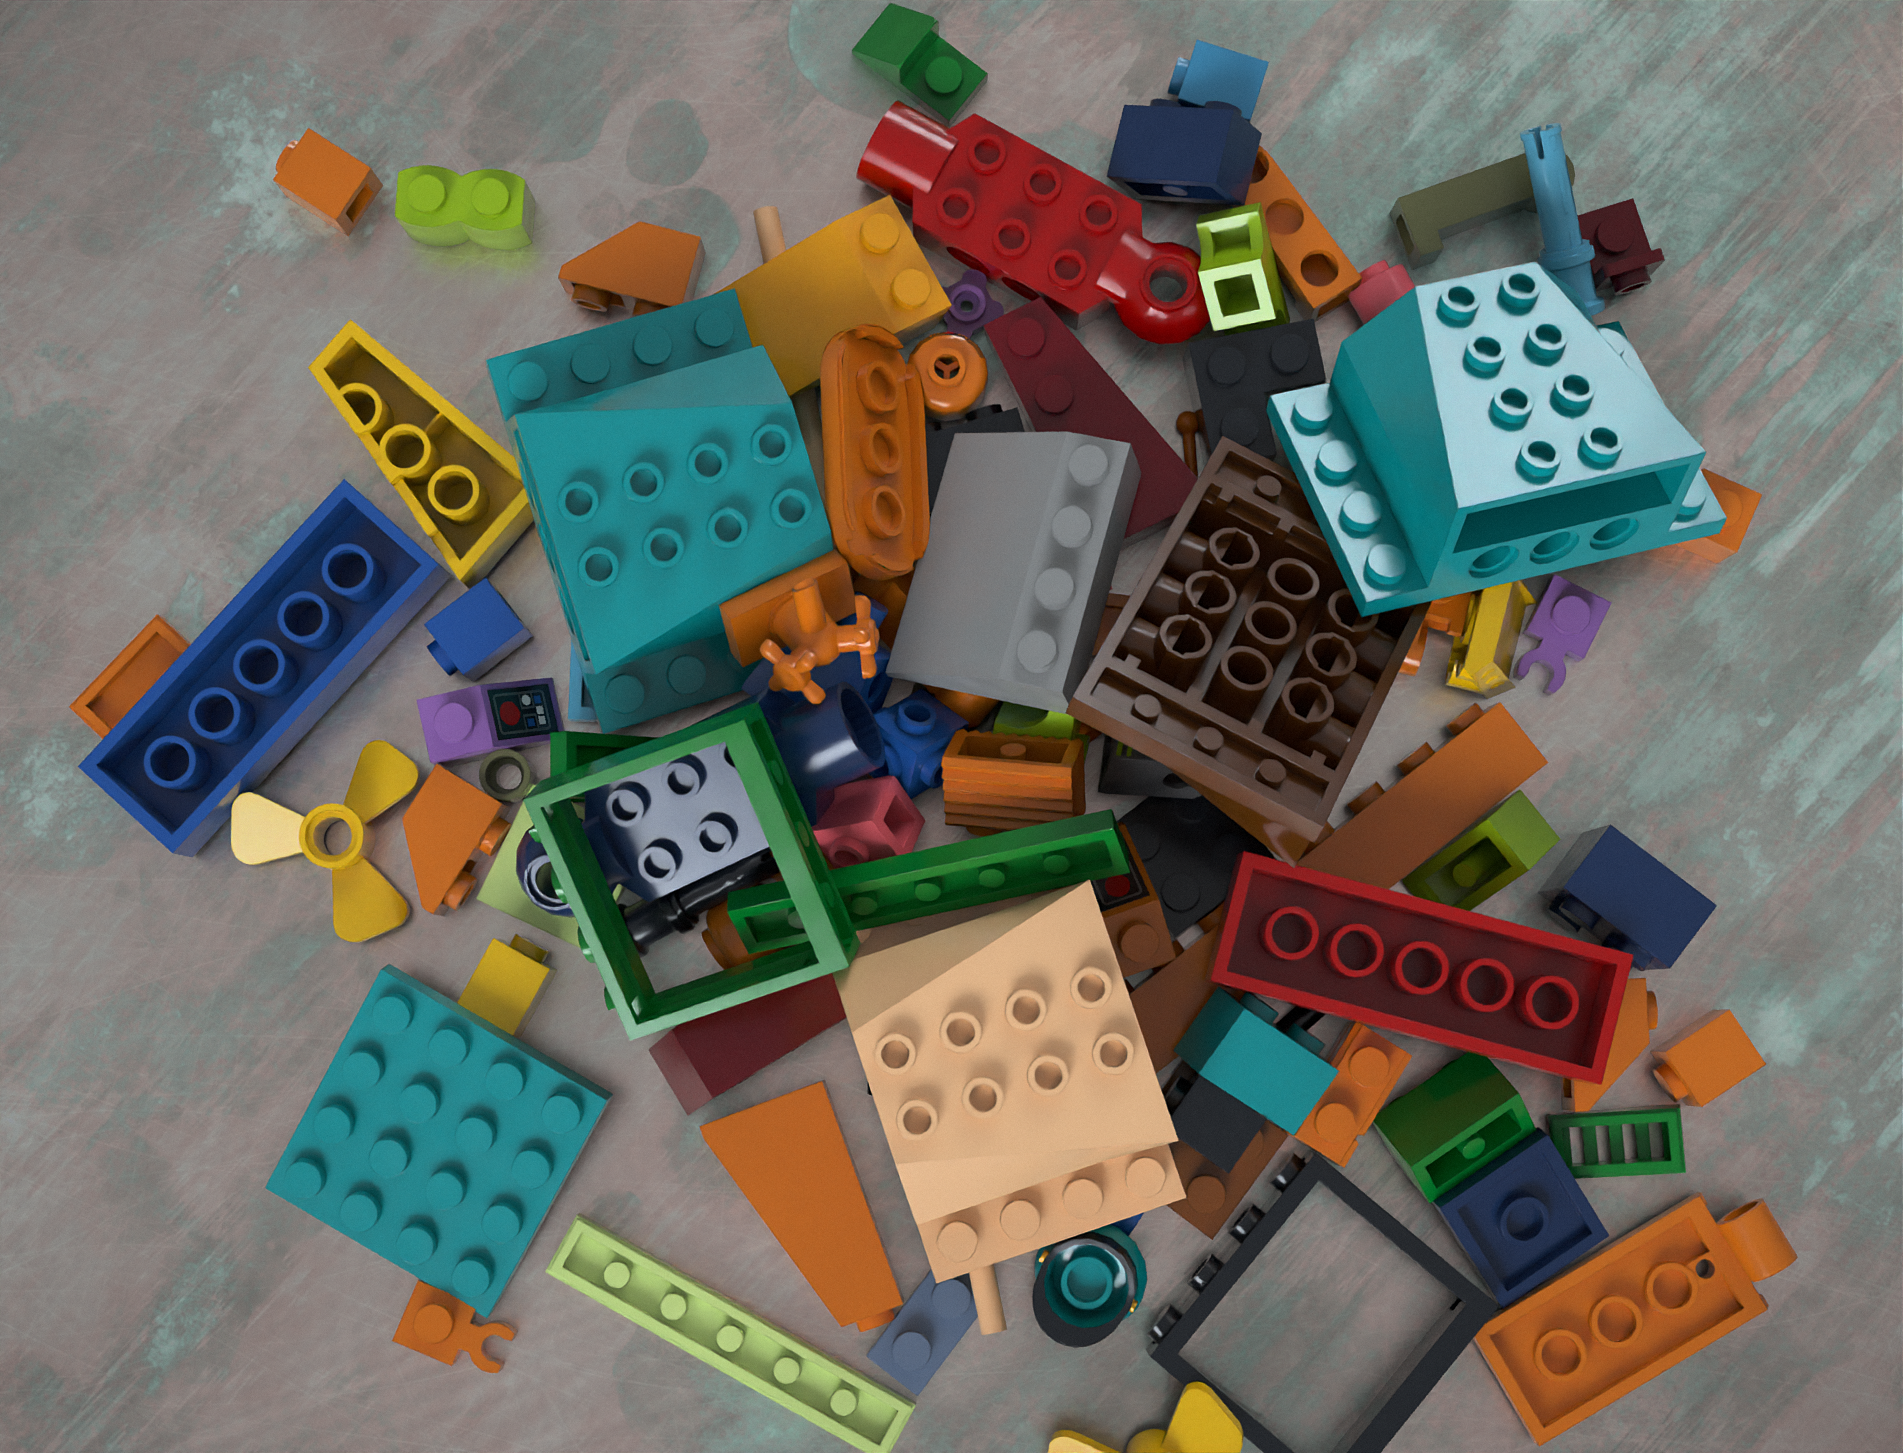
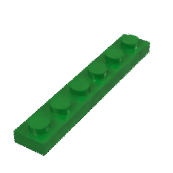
M1108 809L833 869L830 872L855 931L1075 885L1087 880L1093 881L1130 873L1128 851L1113 810ZM784 880L728 892L727 913L748 954L810 941Z

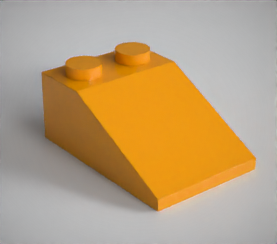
M890 195L835 220L714 293L717 294L735 288L752 347L764 346L790 399L820 385V366L824 349L830 339L838 332L860 324L871 323L884 327L904 344L934 329L952 306Z

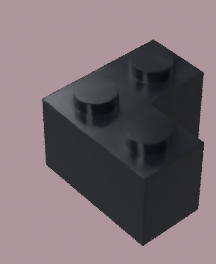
M1314 319L1188 343L1182 361L1192 409L1197 418V433L1204 467L1222 436L1271 461L1275 459L1277 452L1270 419L1266 412L1270 395L1321 385L1327 381Z

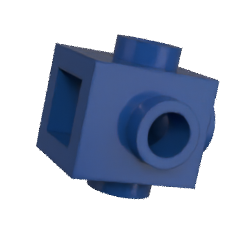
M923 689L916 691L889 708L883 707L876 711L873 716L882 735L885 747V762L882 767L868 774L873 778L888 775L895 776L910 799H913L929 788L935 789L943 785L942 757L955 732L961 729L967 731L969 722Z

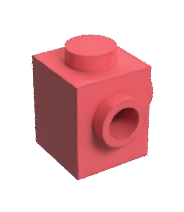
M888 775L847 783L835 788L833 803L818 824L811 827L821 851L833 867L838 869L911 853L926 820L897 778Z

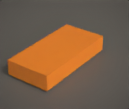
M157 614L75 699L69 708L104 739L191 643L164 617Z

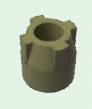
M500 749L490 753L483 760L479 769V780L484 791L489 796L503 802L520 803L523 801L534 783V778H537L536 769L529 760L520 753L510 749ZM508 766H516L521 771V782L514 789H504L500 784V774Z

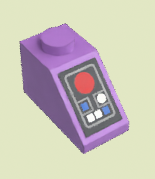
M552 677L483 684L417 699L430 763L438 764L444 768L484 760L490 753L500 749H510L518 752L550 744V733L565 731Z

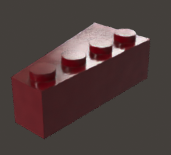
M1039 297L983 325L986 340L1032 432H1072L1131 443L1141 470V477L1121 550L1171 526L1198 478L1048 304Z

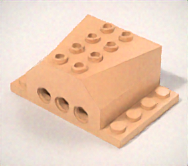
M1090 880L1075 885L856 931L861 944L850 966L833 972V976L936 1284L1186 1198L1168 1145L1169 1143L1177 1142L1178 1138Z

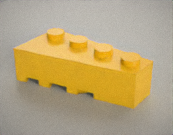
M350 319L308 368L354 433L362 441L383 474L409 507L423 530L446 559V562L458 579L471 589L489 573L534 521L515 457Z

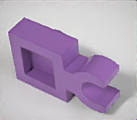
M1556 574L1551 576L1522 632L1539 642L1535 649L1525 653L1517 660L1513 670V678L1519 681L1524 679L1532 663H1541L1549 671V680L1544 686L1543 693L1547 695L1555 693L1563 685L1566 677L1564 656L1566 655L1578 662L1585 658L1612 602Z

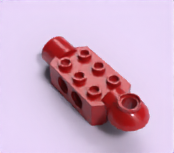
M897 100L890 106L879 122L863 153L856 178L887 196L890 195L892 199L913 210V237L919 245L965 270H978L986 276L988 283L1025 303L1041 297L1065 325L1076 331L1100 318L1101 314L1109 310L1110 302L1114 304L1124 326L1140 339L1159 345L1181 343L1199 334L1210 321L1198 275L1201 256L1192 248L1174 242L1152 243L1143 238L1142 204L976 113L952 128H948ZM1160 277L1172 278L1180 284L1183 296L1172 302L1159 300L1153 295L1150 283Z

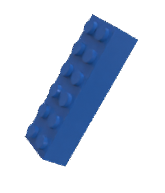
M343 479L78 767L173 854L193 857L231 816L234 800L242 793L253 792L452 575L350 483Z

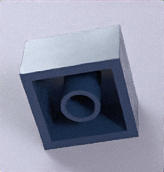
M1611 824L1583 832L1537 892L1550 902L1546 909L1547 913L1564 927L1575 933H1578L1583 927L1602 942L1600 946L1633 954L1630 971L1633 967L1639 971L1670 969L1717 907L1715 903Z

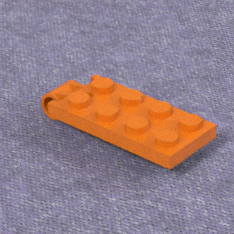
M1696 1192L1518 1298L1504 1309L1502 1308L1492 1314L1473 1340L1535 1444L1540 1447L1768 1310V1303L1763 1295L1757 1292L1752 1282L1761 1281L1779 1273L1796 1261L1798 1256L1763 1198L1741 1205L1716 1223L1706 1207L1708 1203L1701 1192ZM1705 1259L1709 1264V1270L1705 1276L1699 1277L1696 1272V1266L1699 1261Z

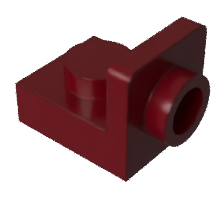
M1633 198L1577 215L1582 239L1589 240L1590 245L1594 247L1595 257L1590 260L1596 292L1613 287L1615 295H1621L1640 289L1652 282L1650 275L1665 261L1661 248L1651 250Z

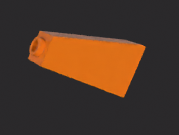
M825 1080L699 1126L706 1143L841 1327L856 1322L859 1332H864L896 1319L892 1308L903 1305L904 1296Z

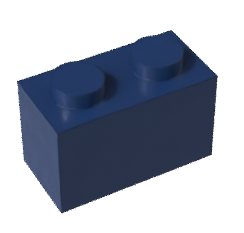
M1153 99L1150 101L1149 106L1124 105L1106 177L1135 199L1244 206L1262 133L1241 116V109L1221 101H1208L1205 103L1204 108L1185 107L1180 103L1167 99Z

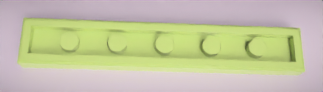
M580 1213L576 1215L545 1271L865 1453H890L916 1406L915 1401Z

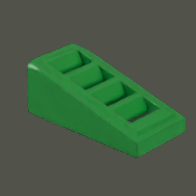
M1680 1104L1548 1114L1550 1139L1575 1179L1686 1173ZM1661 1122L1664 1156L1652 1157L1649 1123ZM1622 1124H1635L1638 1158L1625 1159ZM1596 1126H1609L1611 1161H1599ZM1569 1127H1582L1585 1163L1573 1164Z

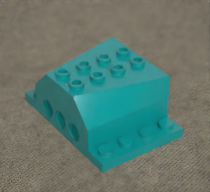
M1537 262L1415 286L1341 342L1330 383L1270 395L1266 409L1267 415L1361 617L1719 534L1727 520L1725 513L1699 468L1707 452L1667 409L1620 322L1616 321L1596 326L1579 293Z
M735 288L487 359L485 361L486 368L600 732L603 734L742 691L741 687L745 680L764 658L745 667L740 665L730 651L719 604L832 551L833 541L793 404L764 346L752 347Z

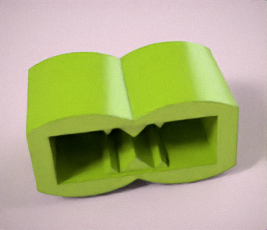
M421 165L398 172L395 217L409 237L426 245L446 247L472 240L478 245L490 249L514 250L528 246L533 242L536 201L526 181L522 177L508 171L482 169L461 176L444 167Z

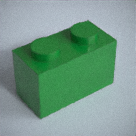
M1467 1052L1460 1058L1447 1063L1438 1073L1404 1096L1393 1100L1373 1120L1389 1154L1429 1203L1536 1131V1127L1519 1092L1488 1057Z

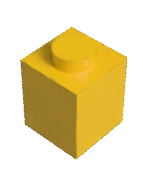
M518 934L514 935L510 943L502 939L493 938L457 1003L514 1037L521 1038L558 970L544 963L549 951Z

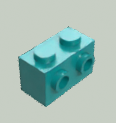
M1218 986L1173 1051L1198 1074L1294 1135L1339 1072V1070L1319 1055L1326 1044L1295 1022L1292 1023L1287 1031L1273 1023L1279 1013L1254 994L1245 992L1239 1000Z

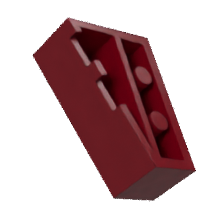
M798 944L790 945V946H788V947H786V948H784V949H787V948L796 946V945H798ZM833 973L676 1025L675 1028L649 1049V1052L686 1114L690 1115L720 1094L752 1077L758 1071L804 1045L847 1017Z

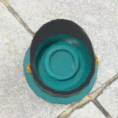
M1106 1225L1040 1248L1034 1265L1036 1278L1032 1296L1034 1315L1040 1329L1054 1342L1073 1348L1087 1347L1105 1339L1115 1331L1121 1321L1135 1312L1144 1296L1147 1284L1146 1262L1136 1242L1118 1227Z

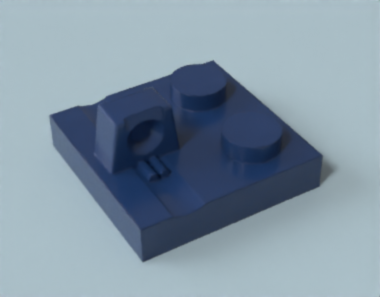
M1539 1127L1531 1135L1433 1201L1492 1298L1503 1309L1609 1237L1608 1232L1550 1137Z

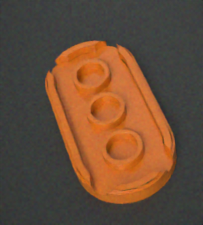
M865 323L835 334L827 343L821 359L820 389L825 509L832 538L848 564L867 578L887 580L905 575L914 569L911 568L914 561L922 559L929 541L930 515L924 394L920 375L914 363L905 364L902 355L898 352L899 349L904 348L898 338L884 327Z

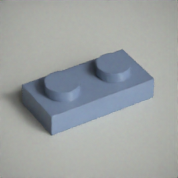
M930 1269L895 1315L896 1319L889 1323L866 1354V1357L916 1396L921 1393L978 1317L969 1273L936 1284L932 1269Z

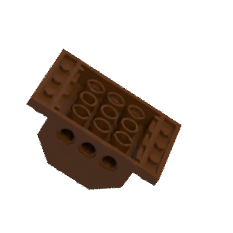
M1222 436L1075 691L1065 713L1164 764L1294 868L1309 842L1315 843L1324 828L1432 601L1361 617L1295 473Z

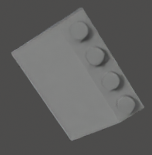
M1072 432L955 433L930 517L928 545L922 559H918L885 672L888 677L1066 714L1065 712L1075 691L1088 671L1141 477V470L1131 443Z

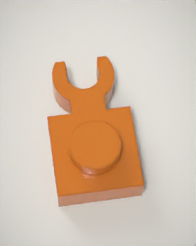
M419 1279L392 1341L450 1366L456 1363L461 1350L469 1352L472 1362L479 1369L488 1373H498L502 1370L505 1362L498 1358H493L487 1353L485 1348L486 1340L489 1336L497 1335L505 1340L512 1341L516 1338L518 1331L510 1323L501 1320L490 1321L486 1324L475 1321L474 1319L477 1314L475 1308Z

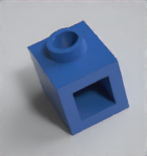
M486 577L424 624L435 638L426 647L438 664L449 676H452L459 670L463 676L472 682L533 637V634L502 594Z

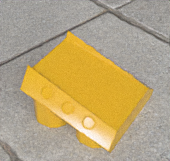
M1523 580L1472 591L1462 635L1460 637L1454 636L1448 658L1445 685L1479 693L1485 699L1516 688L1509 680V675L1526 607L1537 603Z

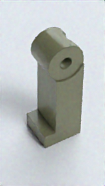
M1523 153L1399 197L1396 200L1389 214L1411 270L1434 263L1444 249L1441 241L1443 239L1524 209L1537 213L1526 154ZM1565 154L1571 186H1573L1575 179L1574 165L1568 155Z

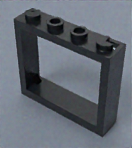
M1308 1150L1302 1158L1293 1153L1282 1168L1279 1167L1270 1179L1269 1183L1276 1190L1263 1206L1258 1208L1254 1203H1251L1231 1226L1228 1233L1235 1240L1218 1259L1212 1253L1209 1254L1193 1272L1187 1284L1194 1290L1177 1310L1173 1305L1169 1304L1157 1316L1158 1320L1146 1333L1152 1339L1146 1351L1154 1361L1185 1387L1191 1382H1202L1208 1385L1238 1419L1242 1426L1244 1437L1263 1453H1296L1183 1358L1179 1351L1316 1183L1319 1182L1456 1296L1330 1452L1381 1453L1499 1305L1316 1152Z

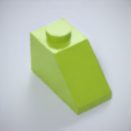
M1519 789L1468 826L1408 874L1402 881L1415 897L1471 911L1529 871L1561 839L1521 789Z

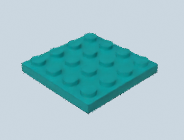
M388 964L380 970L265 1188L429 1285L458 1298L475 1308V1312L488 1318L499 1303L613 1094L391 964Z

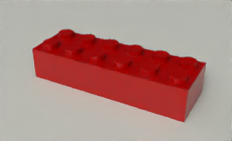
M1243 851L1235 859L1204 981L1575 1081L1602 1085L1634 955L1298 865L1293 868L1287 862Z

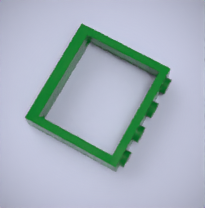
M759 702L543 779L523 799L534 824L528 831L535 842L543 844L553 866L551 868V880L554 890L563 903H569L579 925L577 935L582 953L590 963H596L605 983L604 998L608 1010L616 1009L630 1041L850 966L861 944ZM725 742L810 941L655 993L570 797Z

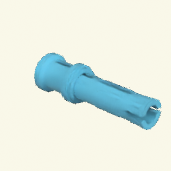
M1561 123L1547 124L1545 130H1542L1541 126L1524 130L1520 133V138L1524 144L1545 247L1539 251L1538 264L1575 289L1582 298L1590 315H1596L1605 310L1606 307L1604 297L1597 296L1590 264V260L1595 257L1594 247L1590 245L1589 240L1582 239L1561 136Z

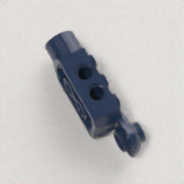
M843 681L825 689L826 697L820 704H812L807 698L796 703L782 692L767 688L692 724L695 725L759 702L811 827L818 824L833 803L835 788L882 767L885 762V747L882 735L869 706L851 684ZM725 742L586 791L585 819L579 818L611 893L613 894L617 885L621 884L647 902H651L769 847ZM527 830L516 852V874L523 892L534 905L552 915L574 918L575 916L569 903H563L554 890L551 880V868L553 866L543 844L535 842Z

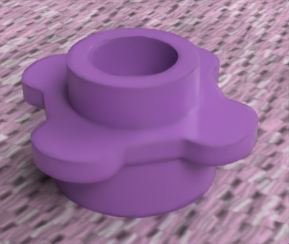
M967 270L957 283L948 288L941 286L952 304L943 316L947 332L962 334L971 339L972 335L984 330L983 325L1003 316V306L1000 302L994 301L986 289V276L982 272ZM964 301H969L972 303L973 308L971 311L965 312L961 309V304Z

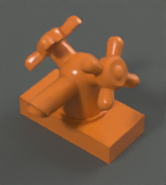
M836 549L719 604L732 655L742 667L762 658H766L773 663V676L768 682L769 688L773 691H780L783 688L789 691H802L809 702L820 704L826 697V694L821 687L811 680L810 671L814 667L818 668L829 665L842 652H860L863 679L872 678L877 672L874 654L878 650L879 631L876 627V622L870 617L871 602L865 595L855 596L848 562ZM853 613L857 615L856 624L838 626L835 623ZM788 646L792 652L790 655H785L781 649Z

